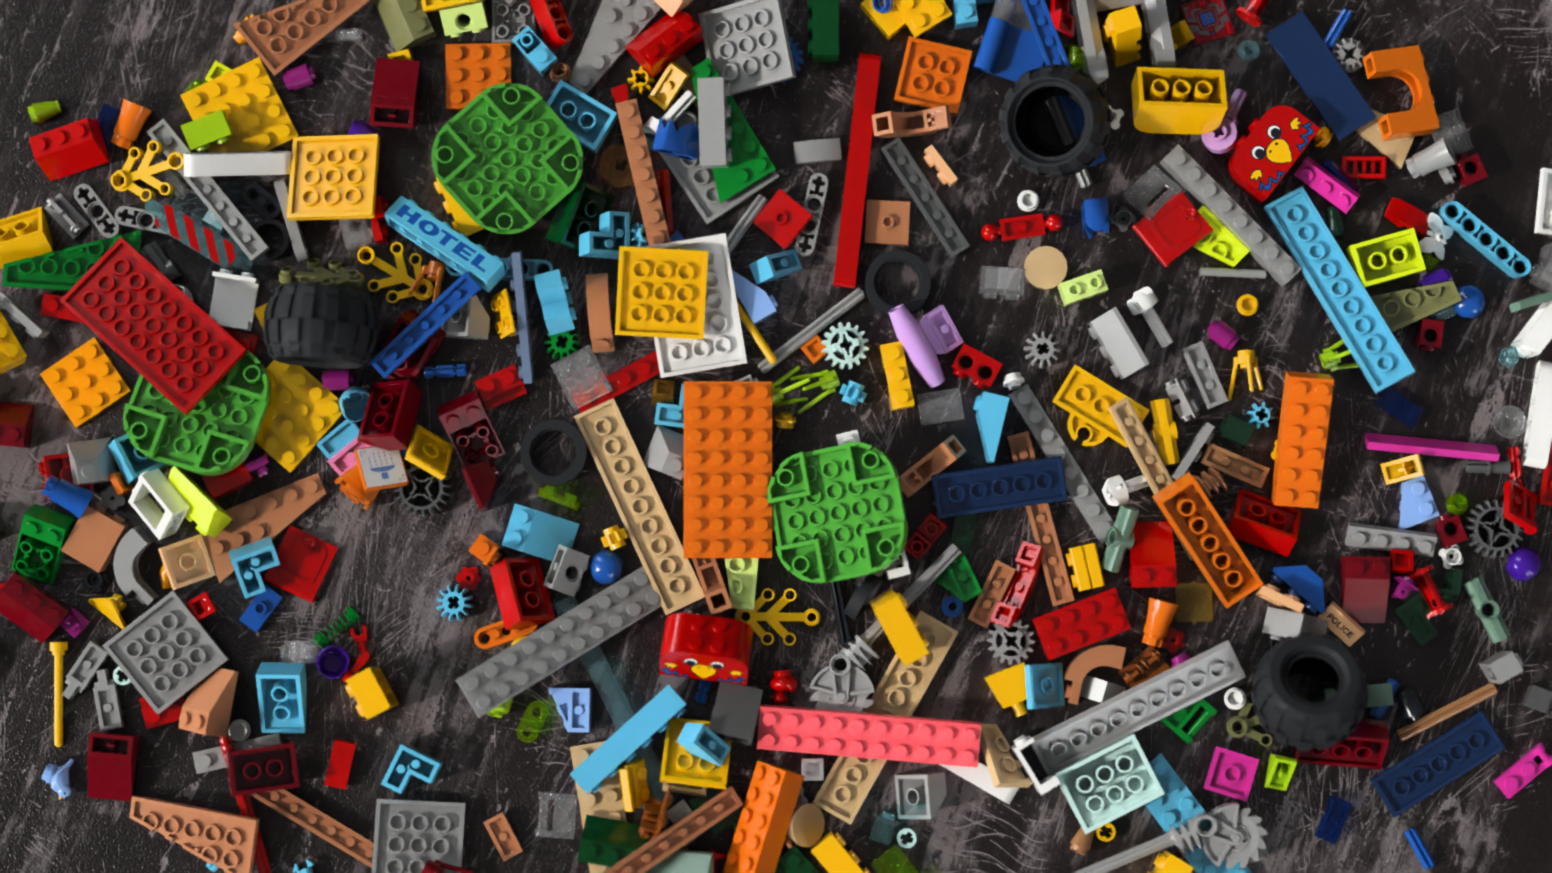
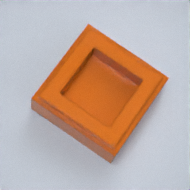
M818 334L800 347L813 365L827 355V353L821 352L826 346L821 344L822 339Z
M121 471L114 472L108 476L117 495L132 492V484L127 485Z

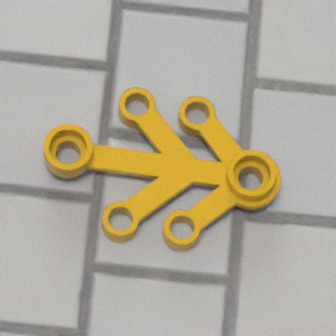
M156 140L149 141L145 155L142 148L131 147L122 170H117L111 176V184L117 191L124 192L130 190L140 196L142 201L151 202L155 198V192L152 189H143L134 183V181L141 179L159 190L160 194L169 196L174 192V186L169 182H162L152 175L169 169H184L183 153L173 152L166 161L150 166L155 154L162 151V143ZM154 144L157 145V148H156L155 151L153 150V145H154ZM135 150L138 151L137 157L134 156ZM179 158L181 159L180 165L177 163ZM142 159L138 170L131 172L136 160ZM122 177H124V183H123V184L121 183ZM166 185L168 186L167 192L164 191ZM146 192H149L148 199L145 197Z
M394 242L390 246L397 269L376 257L375 251L372 248L365 246L359 249L357 257L362 264H373L393 276L381 280H370L367 287L371 292L377 293L382 288L402 283L412 287L415 279L408 276L403 257L404 246L400 242ZM396 245L401 246V250L398 253H395L393 250ZM369 252L371 258L364 260V254ZM413 253L409 257V263L413 266L415 278L417 279L422 270L423 258L420 254ZM415 256L420 258L417 264L412 263V258ZM423 277L412 295L408 294L411 288L398 292L391 290L386 294V299L391 304H396L401 299L413 296L418 300H427L433 295L434 287L429 280ZM373 282L378 283V288L376 290L371 289V284ZM426 286L427 291L423 294L420 293V287ZM392 293L397 295L395 301H390L389 299Z
M770 588L764 589L761 596L755 601L754 611L737 609L735 619L749 624L753 631L761 638V642L767 646L774 642V636L766 632L757 621H766L783 638V642L788 646L796 642V636L788 632L778 621L805 622L809 626H815L820 621V613L812 608L807 609L804 613H778L785 605L796 599V591L791 588L786 589L783 596L767 612L757 611L766 601L773 600L775 594ZM767 590L772 592L770 599L764 597V592ZM787 591L794 593L793 599L786 598ZM744 612L750 614L748 621H744L741 617ZM810 613L816 615V619L813 622H810L807 618ZM767 634L772 637L770 643L763 641V637ZM787 635H792L794 637V641L792 643H787L785 641V637Z

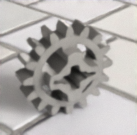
M1018 619L1012 625L1018 628L1014 632H1008L1004 626L995 623L993 624L996 628L995 631H988L992 635V638L986 639L987 642L992 643L988 650L995 651L992 656L993 658L1000 656V663L1007 659L1008 665H1012L1013 660L1020 664V657L1028 659L1026 652H1033L1029 645L1034 644L1035 641L1030 640L1029 637L1034 633L1027 632L1028 624L1021 626V619ZM999 634V636L1001 637V644L997 647L996 638ZM1023 635L1025 637L1024 648L1020 645V639ZM1006 636H1015L1014 643L1016 647L1006 645ZM1007 650H1013L1017 655L1007 656L1004 653Z

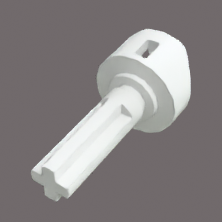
M687 90L663 115L662 120L665 119L666 124L670 120L675 123L697 98ZM651 116L643 125L644 132L656 135L660 119Z
M1146 286L1134 292L1132 299L1127 301V306L1132 315H1143L1161 347H1167L1173 343V340L1156 311L1152 308L1158 302V298L1153 290Z
M1116 475L1106 480L1102 488V494L1108 505L1119 506L1129 501L1128 493L1148 487L1149 484L1144 475L1126 481L1120 475Z

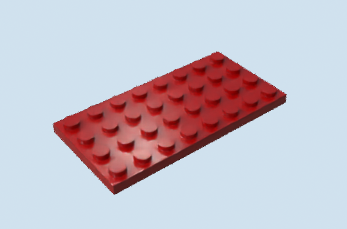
M122 237L59 300L186 416L248 352L246 348Z

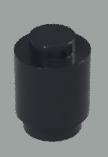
M1413 687L1396 693L1398 697L1396 700L1404 719L1409 718L1410 721H1414L1423 717L1422 712L1425 709L1417 691L1414 692Z

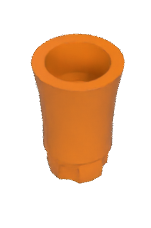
M123 98L111 143L129 150L133 146L134 141L136 142L139 132L152 110Z
M1149 597L1142 643L1159 648L1163 647L1164 638H1167L1171 622L1179 606L1178 604Z

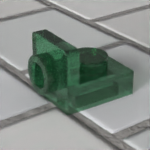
M1451 568L1449 572H1446L1444 584L1447 585V590L1438 588L1443 599L1453 600V596H1460L1463 569Z

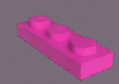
M1309 156L1306 157L1294 173L1297 178L1346 214L1361 196Z

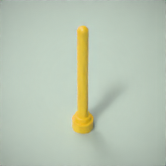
M737 300L740 320L769 363L775 364L777 357Z
M67 641L50 642V651L54 655V745L58 748L63 745V655H65V651H68Z

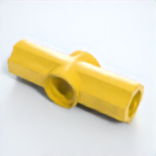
M1165 398L1150 401L1153 418L1152 432L1154 441L1157 443L1158 454L1164 465L1180 463L1176 441L1178 440L1176 423L1172 418L1170 400Z

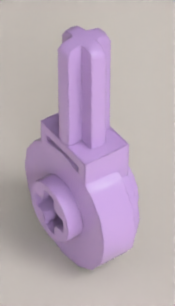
M1242 89L1234 90L1220 126L1212 132L1201 134L1203 144L1212 153H1227L1235 147L1238 141L1237 126L1239 121L1237 114L1247 95Z

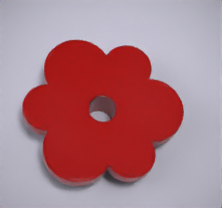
M463 567L461 573L456 575V581L461 583V589L468 588L474 591L477 589L478 583L481 582V576L478 575L479 570L476 567Z
M1170 628L1167 638H1164L1162 648L1168 649L1170 653H1176L1178 648L1184 647V633L1176 631L1175 628Z

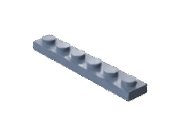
M522 250L513 251L511 256L508 257L509 270H513L514 277L510 279L511 292L515 291L516 300H512L513 313H517L518 322H514L515 335H519L520 344H516L517 357H521L522 365L518 366L519 378H523L524 384H531L534 382L523 253Z

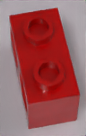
M964 343L951 369L954 370V375L962 379L968 377L974 380L973 385L984 390L985 387H991L1003 364ZM968 357L972 362L971 367L968 369L963 368L960 365V359ZM983 367L988 368L991 371V377L988 379L982 378L979 374L980 369Z

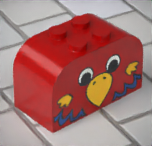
M1279 105L1269 109L1261 118L1256 117L1245 130L1248 133L1247 136L1243 134L1238 139L1233 148L1235 151L1227 164L1229 179L1240 190L1261 204L1269 197L1320 128L1292 107Z
M691 613L672 614L665 620L659 674L747 685L753 629L746 622L732 618Z

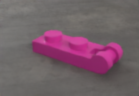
M1543 743L1533 747L1493 781L1507 799H1510L1542 771L1552 765V755L1546 752V747ZM1536 756L1542 759L1539 764L1534 761Z

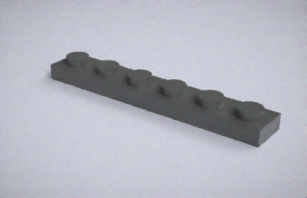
M900 137L880 149L950 258L952 259L969 248V243Z

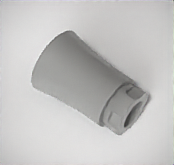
M1443 136L1432 145L1413 154V157L1406 159L1405 162L1410 174L1416 179L1441 168L1457 164V159L1448 140Z

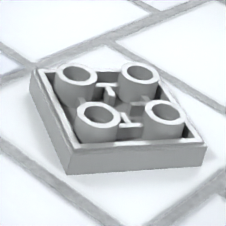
M492 0V43L514 44L512 39L527 26L536 34V17L529 0H517L511 7L504 0Z

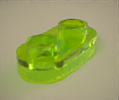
M549 485L539 488L538 496L578 511L581 503L577 501V496L567 492L565 496L557 494L558 489Z
M537 700L528 705L516 731L518 738L522 742L530 743L537 739L549 714V708L546 703ZM535 708H540L541 714L539 716L534 715L533 710ZM525 728L531 729L530 736L524 734Z

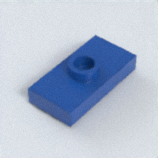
M267 584L264 585L266 592L258 594L239 618L242 623L258 633L284 598Z

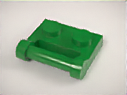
M1201 699L1160 721L1190 745L1194 741L1193 737L1210 717H1214L1218 711L1207 701ZM1200 707L1204 708L1205 711L1185 733L1182 730L1184 725Z

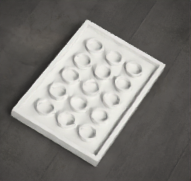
M726 233L644 246L708 251L704 339L654 337L660 377L664 378L747 363Z

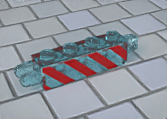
M152 199L146 200L144 204L145 210L156 216L154 220L155 226L225 269L234 266L249 272L254 263L231 236L226 239L220 235L222 230L212 224L209 228L203 225L202 218L194 213H191L190 216L182 212L184 207L174 201L171 204L165 202L162 205Z

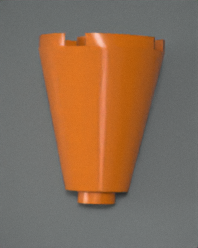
M357 464L335 480V484H341L339 489L357 505L360 502L365 504L363 506L365 510L371 507L380 491H364Z

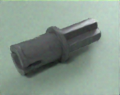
M1467 460L1465 471L1467 473H1486L1487 476L1490 473L1510 474L1511 462L1509 460L1497 462Z

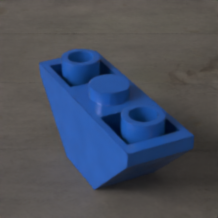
M1306 565L1272 567L1268 570L1272 574L1270 578L1280 586L1283 583L1289 589L1287 591L1289 594L1306 603L1304 607L1312 614H1323L1325 612L1323 579Z

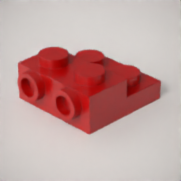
M68 453L43 456L41 458L42 462H38L39 474L44 475L45 484L51 475L73 484ZM94 484L79 486L94 491Z

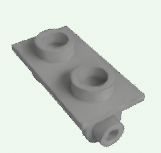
M61 193L55 198L51 196L46 201L48 203L44 207L46 211L73 239L90 225Z
M1179 376L1174 379L1176 383L1173 380L1165 383L1167 387L1165 390L1171 402L1177 399L1180 400L1181 403L1175 405L1174 408L1180 420L1183 419L1185 423L1192 419L1191 414L1193 418L1200 415V407L1196 399H1192L1189 393L1190 386L1188 382Z

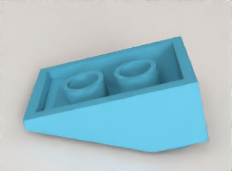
M983 391L980 396L978 395L975 398L973 410H977L975 416L986 463L992 464L995 460L1010 397Z
M127 434L113 439L108 445L127 485L138 481V477L147 470L152 471L157 468L161 470L168 466L167 464L152 460L138 451L130 442Z
M514 504L501 546L553 561L559 544L572 549L580 524Z
M261 662L256 673L261 732L306 733L307 678L305 663Z

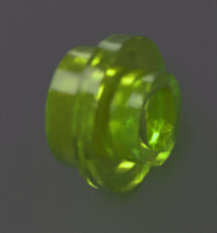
M1423 253L1425 267L1429 270H1432L1433 267L1438 269L1440 259L1429 253Z
M1452 494L1445 502L1448 511L1454 515L1463 514L1468 507L1467 499L1462 494Z

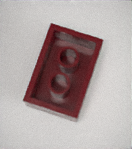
M294 742L225 751L230 796L232 797L300 787Z

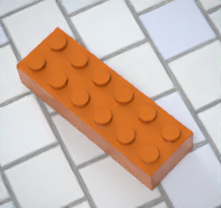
M1285 371L1270 497L1276 506L1315 509L1319 507L1334 379L1330 374Z
M1189 472L1152 496L1226 608H1229L1264 585L1209 499Z
M757 760L723 873H775L805 776L777 765Z

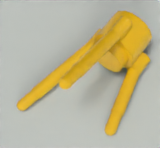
M1255 350L1237 351L1238 357H1233L1234 365L1228 389V402L1232 398L1239 365L1240 369H1247L1250 392L1254 391L1253 368L1259 389L1263 390L1258 357H1255Z

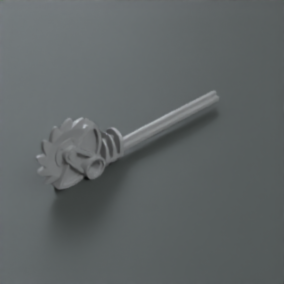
M953 543L902 594L908 606L962 553ZM878 619L862 635L856 634L854 636L856 641L854 643L848 642L850 648L847 650L843 647L830 659L829 666L822 669L813 678L809 688L817 690L810 698L811 702L818 701L815 709L866 713L863 710L873 705L874 701L867 698L870 694L876 693L875 687L869 676L861 668L867 671L864 665L867 662L873 665L870 662L873 656L877 660L880 658L871 649L872 643L884 632ZM845 660L847 663L845 670L837 671V661Z
M1238 802L1225 803L1214 808L1210 813L1205 811L1197 813L1195 817L1187 820V825L1185 826L1180 822V828L1178 829L1171 826L1166 834L1072 873H1107L1171 845H1177L1183 857L1186 856L1185 850L1191 849L1192 853H1194L1193 847L1198 845L1199 849L1202 850L1203 848L1208 859L1217 867L1222 862L1227 861L1225 865L1227 869L1234 867L1238 862L1240 867L1244 869L1250 857L1253 861H1258V848L1266 849V845L1260 836L1267 835L1268 832L1263 827L1257 825L1262 821L1261 817L1248 816L1251 812L1249 807L1239 810ZM1204 819L1211 821L1207 829H1201L1199 826L1200 822Z

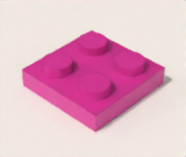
M1216 746L1203 788L1247 802L1259 759Z

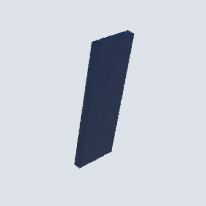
M1303 11L1265 35L1338 142L1376 118V115Z
M1062 456L931 475L937 519L1068 500Z
M1479 710L1369 780L1392 817L1395 818L1506 747L1484 712Z

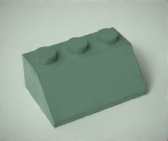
M678 849L645 873H714L713 853Z

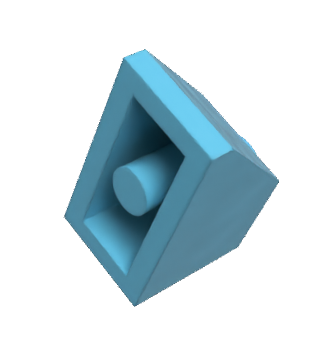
M795 249L767 255L749 264L757 285L776 280L803 269Z
M686 723L676 741L689 753L718 766L723 765L731 749L727 743L707 726L700 723Z

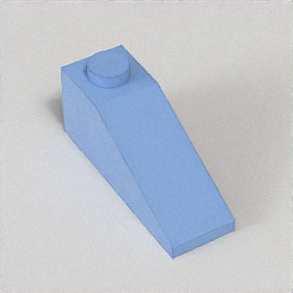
M732 270L736 296L754 325L777 313L775 307L778 304L773 295L768 296L764 290Z

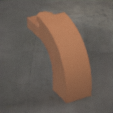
M946 105L915 112L887 111L872 115L874 137L880 138L920 136L952 128L950 107Z
M608 273L587 274L586 297L593 353L615 351Z
M954 434L899 477L901 490L908 498L931 480V475L939 474L966 452V449Z
M692 558L711 614L713 615L732 608V603L716 559Z
M1096 645L1076 655L1069 663L1063 679L1071 681V685L1067 684L1064 697L1067 698V703L1078 705L1084 677L1092 669L1099 666L1122 669L1126 648L1115 645Z

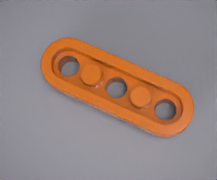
M502 620L479 628L474 634V642L479 648L488 650L514 641L521 636L532 634L538 629V625L525 629L511 630L509 635H504L503 630L505 627ZM484 635H489L490 637L487 643L482 641Z

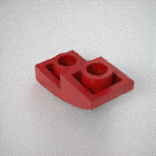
M378 195L375 202V216L372 218V230L375 242L382 245L389 242L387 237L390 235L387 224L383 222L386 221L384 213L391 205L388 200Z
M1395 197L1391 198L1384 217L1399 228L1404 226L1408 229L1414 228L1419 238L1426 237L1429 230L1427 220L1429 215L1403 200Z
M931 512L907 540L904 549L920 561L948 525L941 519H937V516Z
M340 739L334 740L324 785L346 790L357 743Z

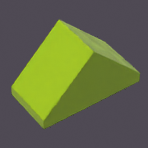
M1270 753L1264 787L1286 791L1296 767L1297 759Z

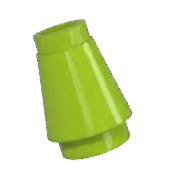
M58 100L32 103V106L27 107L32 123L38 122L40 124L62 112Z

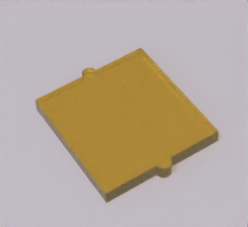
M1195 581L1177 584V587H1175V604L1179 606L1176 610V622H1192L1196 624L1197 622L1213 621L1212 588L1210 584L1196 583Z

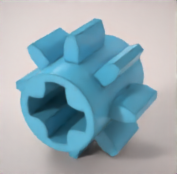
M637 222L631 225V246H649L644 223L639 224Z
M851 380L848 385L843 384L839 394L843 395L841 401L856 407L858 402L864 403L867 393L863 392L865 386Z
M1262 402L1260 407L1255 403L1252 404L1254 410L1246 412L1251 418L1248 423H1255L1256 429H1259L1262 423L1264 427H1269L1267 421L1275 419L1270 414L1273 407L1266 408L1265 402ZM1262 410V415H1265V418L1259 420V416H1256V413Z

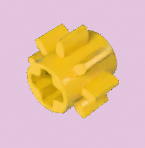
M642 66L636 72L631 70L633 77L627 78L628 83H633L631 91L633 92L637 89L640 95L646 89L651 91L650 83H655V79L649 78L650 75L643 70ZM645 77V83H638L637 78L643 79Z
M617 524L603 530L605 536L601 537L604 548L609 546L611 551L625 546L626 542L624 539L629 537L625 528L620 529Z

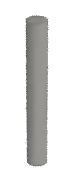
M1200 267L1199 272L1200 276L1266 278V270Z

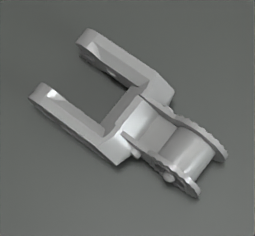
M1071 0L1072 13L1076 17L1075 30L1083 71L1090 75L1097 84L1109 78L1097 12L1140 4L1147 35L1151 67L1176 68L1175 51L1165 0Z

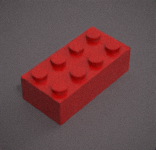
M1115 587L1031 619L1046 660L1055 659L1131 629Z

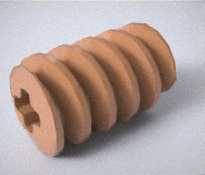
M1213 467L1208 468V474L1202 471L1200 478L1197 475L1193 476L1209 498H1212V490L1216 494H1220V486L1225 491L1227 490L1226 483L1220 472Z

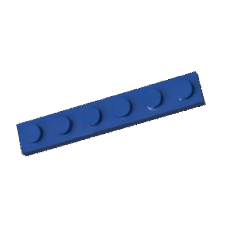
M465 272L373 358L370 363L383 378L387 379L473 298L482 287L468 272Z

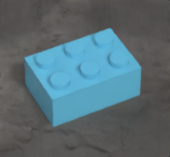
M560 80L547 101L549 107L575 134L580 145L595 154L599 151L618 119V114L562 80Z

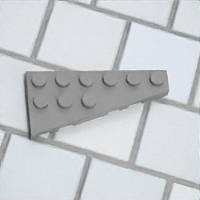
M602 0L569 83L588 95L626 51L625 46L642 33L662 8L654 0Z

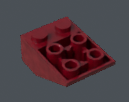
M388 58L376 59L370 103V125L415 128L418 126L420 61Z
M477 389L437 407L438 416L464 468L486 460L490 461L506 454Z
M100 731L89 732L87 750L88 798L131 802L134 792L140 735Z

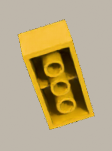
M1137 67L1131 83L1134 126L1139 131L1145 133L1206 134L1220 126L1228 108L1224 70Z

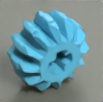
M456 584L455 591L451 585H447L449 593L441 589L440 593L444 598H436V601L443 604L437 606L436 609H445L441 614L443 618L450 613L449 621L454 620L455 614L458 621H461V612L469 616L470 613L465 608H473L474 606L473 604H467V600L473 599V596H464L468 592L467 588H464L460 593L461 585ZM457 597L459 599L457 602L459 607L451 608L452 602L450 599H456Z

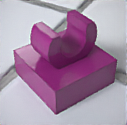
M265 450L245 460V466L249 472L256 469L260 478L268 474L266 464L269 463V455Z
M73 607L59 625L72 637L77 638L91 621L76 607Z

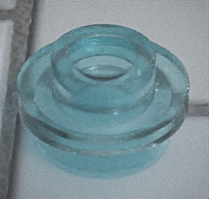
M1253 40L1241 42L1237 49L1239 58L1245 62L1254 61L1260 52L1258 44ZM1250 48L1252 53L1247 55L1244 49Z
M1512 346L1503 348L1499 354V363L1505 368H1512L1519 360L1518 351Z

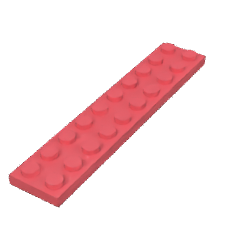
M760 704L757 749L978 768L981 722Z

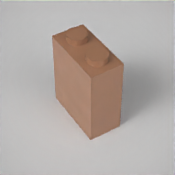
M95 503L88 504L61 551L99 573L106 570L119 542L125 536L130 525L125 523L126 519L118 514L111 515L106 512V507Z

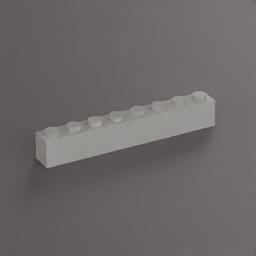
M1179 144L1162 159L1159 164L1249 250L1248 253L1281 287L1286 285L1302 269Z

